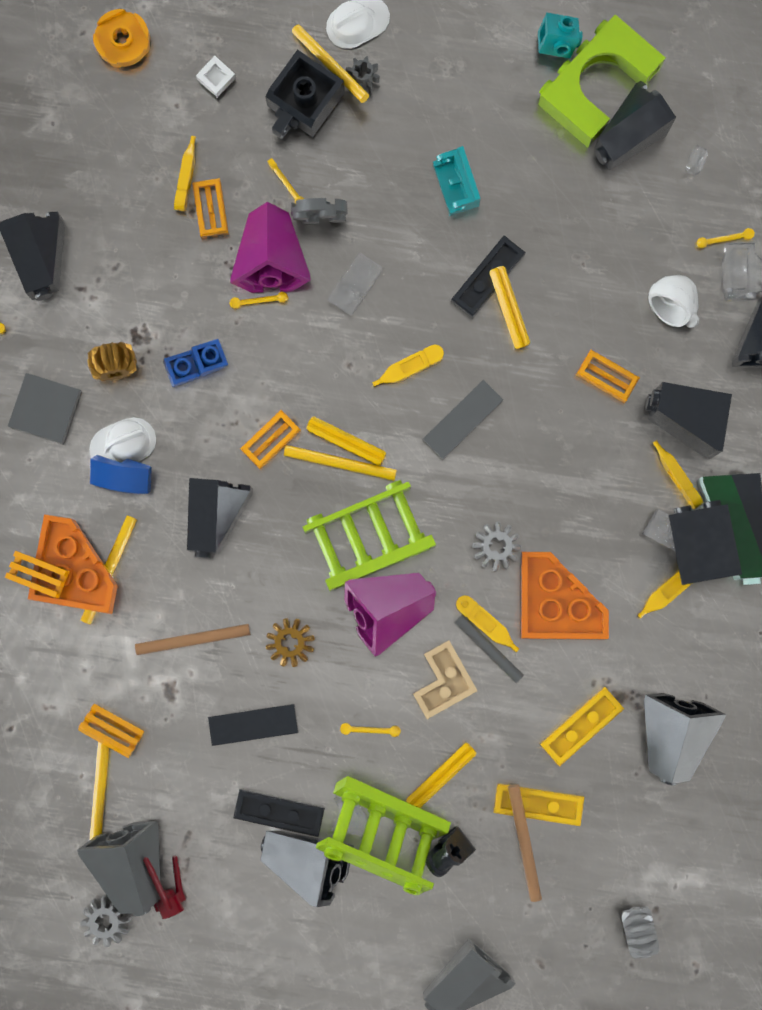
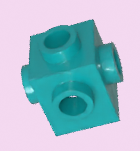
M546 12L538 30L539 53L571 59L575 49L581 45L583 32L579 30V18Z

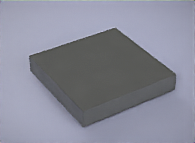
M26 373L8 427L64 445L81 390Z

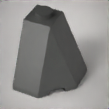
M157 821L131 823L123 826V830L114 832L109 836L103 833L93 837L77 850L81 860L120 914L142 916L147 914L151 907L160 900L143 861L145 857L149 858L160 881L159 826Z
M468 939L424 991V1000L427 1001L424 1005L428 1010H467L511 989L516 983L508 972Z

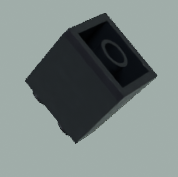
M662 382L656 389H653L652 394H648L645 411H649L648 419L703 457L711 459L723 452L732 394Z
M720 500L703 503L704 509L693 511L691 505L674 508V514L669 515L682 585L742 575L728 504L721 505Z

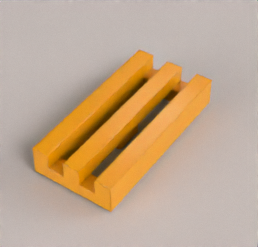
M220 178L193 182L201 239H207L209 236L218 237V235L222 234L224 236L229 235ZM211 186L216 188L221 228L216 226ZM204 187L211 229L208 230L205 228L199 189Z
M593 350L589 351L576 376L623 403L627 401L640 379L639 376ZM591 359L630 380V384H626L591 364ZM588 369L593 373L599 375L600 377L606 379L607 381L613 383L614 385L620 387L621 389L625 390V393L620 392L619 390L613 388L612 386L585 372V370Z
M280 410L240 449L261 470L301 432V429ZM283 419L285 423L252 453L250 449ZM290 427L292 430L259 461L257 457Z
M15 551L13 555L15 556L14 562L11 561L9 565L11 567L10 572L6 573L5 578L54 598H59L70 571ZM22 560L60 574L59 580L22 566ZM21 571L56 585V588L52 590L17 576V573Z
M93 704L90 712L87 713L84 721L81 722L78 731L127 758L131 756L144 735L143 730L96 704ZM92 723L93 725L103 729L106 733L130 744L129 747L124 746L123 744L115 741L114 739L106 736L105 734L97 731L96 729L88 725Z

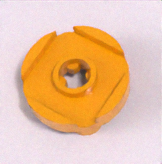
M115 9L105 13L97 22L98 26L93 34L94 45L101 58L110 63L114 68L131 66L139 62L150 51L149 30L145 21L138 14L126 12L125 9ZM120 32L123 35L129 34V38L123 44L115 42L118 39L117 34Z

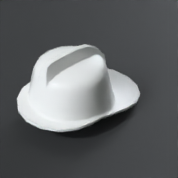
M382 0L347 1L330 14L327 20L326 31L334 45L342 49H352L384 32L389 24L390 13L387 5Z
M132 417L118 421L95 434L89 449L91 458L100 455L120 463L126 459L137 462L142 461L150 456L155 449V431L148 422L140 418Z

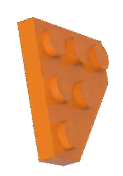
M44 514L36 558L70 572L59 598H54L30 588L28 599L112 614L118 585L77 522L70 518ZM34 564L33 570L59 580L60 574ZM32 576V582L55 590L56 585Z
M521 552V639H609V610L551 552Z

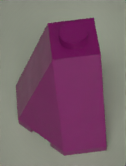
M269 202L250 212L230 277V283L251 293H263V288L280 287V292H292L311 281L289 212Z
M420 573L350 579L345 582L344 601L348 611L354 610V617L358 624L355 628L359 638L376 657L434 610L436 590L433 584L426 581Z

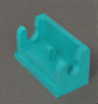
M461 146L437 155V160L433 161V167L449 215L479 207L481 198L464 147Z

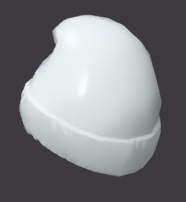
M682 275L665 276L653 284L648 294V300L652 310L663 322L673 327L686 325L688 328H695L699 324L700 319L697 315L699 308L696 285L691 279Z

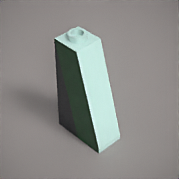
M760 473L705 476L699 478L697 486L704 503L720 500L721 505L728 504L742 575L733 576V579L743 580V585L761 584L762 486Z

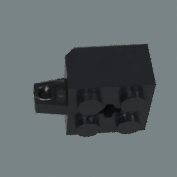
M297 49L265 96L267 106L276 112L275 117L278 118L272 127V133L283 139L291 128L294 130L300 128L313 137L344 95V81Z

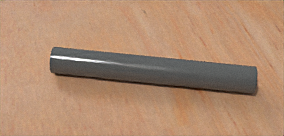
M463 614L454 622L515 683L524 676Z

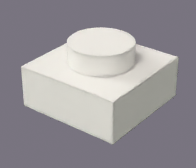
M214 56L200 70L196 78L218 98L236 79V75Z

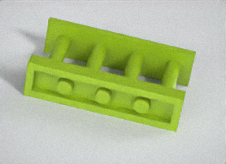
M401 480L395 481L385 486L387 490L326 517H323L321 513L306 520L307 525L302 526L305 534L314 531L330 568V578L325 580L330 592L345 586V582L350 579L364 578L436 546L432 534L425 537L424 532H420L405 498L404 492L411 490L409 481L404 484ZM392 497L410 536L408 539L410 544L401 548L398 547V544H394L377 505ZM367 509L384 548L381 550L383 555L372 559L371 555H367L351 517L352 514ZM338 520L341 521L357 558V561H355L356 567L347 571L344 566L341 567L324 527Z
M347 776L338 781L333 794L342 797L343 805L333 837H327L318 842L316 849L324 852V856L331 860H343L402 886L403 890L409 894L420 895L433 889L434 883L422 878L432 840L448 834L451 822L352 777ZM355 805L367 808V811L370 813L359 850L344 844ZM385 816L394 820L395 828L386 859L382 861L371 856L370 852L380 819ZM407 828L418 831L421 836L411 873L396 867Z

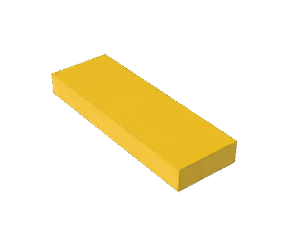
M603 687L545 738L540 745L560 767L622 712L624 708L608 689Z
M497 783L493 813L513 816L508 786L511 785ZM520 787L526 818L581 826L584 796Z

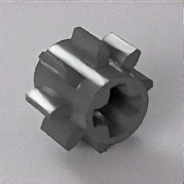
M368 56L364 60L353 58V67H346V72L364 90L368 89V91L372 92L373 82H380V76L374 74L378 71V64L372 65L368 61ZM362 72L367 73V74L364 75L363 78H360V77H359V76L362 75Z

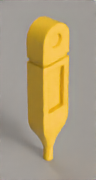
M191 136L190 144L183 154L174 200V210L185 212L187 209L188 195L190 194L195 167V136Z
M431 345L392 364L380 379L372 382L375 387L381 383H399L442 361L444 351L439 345Z
M657 440L654 441L653 444L657 448L664 469L681 494H683L687 503L693 509L701 506L704 503L696 488L693 487V484L677 460L661 447Z
M679 570L649 596L644 609L638 614L640 619L647 613L664 608L690 586V584H681Z
M466 595L457 599V610L492 641L511 647L515 652L519 650L513 643L507 629L483 607L478 605L476 601Z

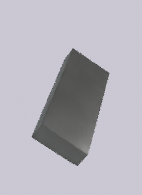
M482 380L423 438V441L443 460L503 402V399Z

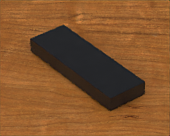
M504 235L453 296L451 302L473 319L495 292L490 270L504 266L507 275H509L525 256L526 252Z
M295 704L208 717L212 746L299 733Z
M239 789L233 818L319 837L325 807Z

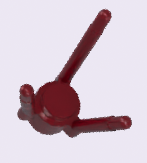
M176 855L172 857L176 893H174L173 889L163 890L149 858L145 857L143 859L144 864L160 897V900L153 905L155 911L160 912L162 919L179 914L184 910L181 902L185 901L186 897L182 889L178 857Z

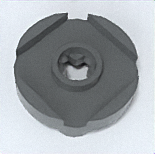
M326 198L296 200V204L291 203V216H293V220H303V224H319V219H329V222L335 223L345 222L346 215L348 214L347 201L335 199V204H330V202L326 201Z

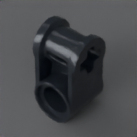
M457 825L437 841L438 843L428 853L426 865L433 875L442 877L454 865L459 866L476 849Z

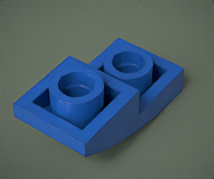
M219 339L193 346L189 351L163 359V364L172 387L188 383L228 366Z
M100 455L90 459V484L127 493L148 494L151 492V466L131 459H126L120 463Z

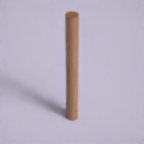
M249 624L137 643L135 644V651L137 655L248 636L251 635Z
M516 784L508 786L530 901L537 902L542 900L520 786Z

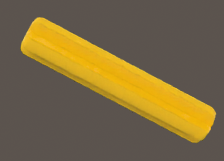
M504 266L496 267L490 270V276L514 347L520 349L528 346L530 340Z
M315 416L307 424L309 432L378 466L383 463L386 457L384 450Z
M465 743L406 799V802L421 808L476 756V751L470 744Z

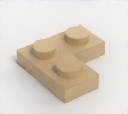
M449 640L424 654L438 679L413 693L426 719L477 692L475 685Z

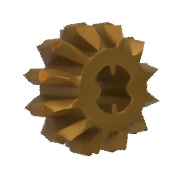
M111 342L95 346L87 353L88 368L94 379L113 381L114 379L130 376L137 370L136 355L130 344Z
M285 618L283 619L285 629L282 630L277 623L273 624V628L278 632L277 636L267 633L266 637L275 640V644L266 645V649H277L271 656L272 660H276L280 655H283L280 662L281 666H286L288 657H290L292 667H297L296 656H299L303 662H306L308 658L302 651L313 652L314 648L305 646V642L313 641L315 637L313 635L303 636V634L309 631L310 627L305 625L299 631V619H295L293 627L290 628L289 620ZM291 634L292 638L298 639V645H294L296 649L290 651L289 647L283 646V640H287L285 637Z

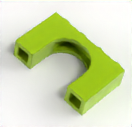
M616 14L609 21L603 20L594 32L596 34L590 42L586 39L577 49L576 53L578 55L572 62L569 59L566 60L557 72L559 76L553 82L548 80L539 91L541 96L538 105L587 148L604 131L610 118L585 97L580 87V75L590 66L606 63L620 68L636 83L642 81L647 84L661 69L666 59L665 56Z

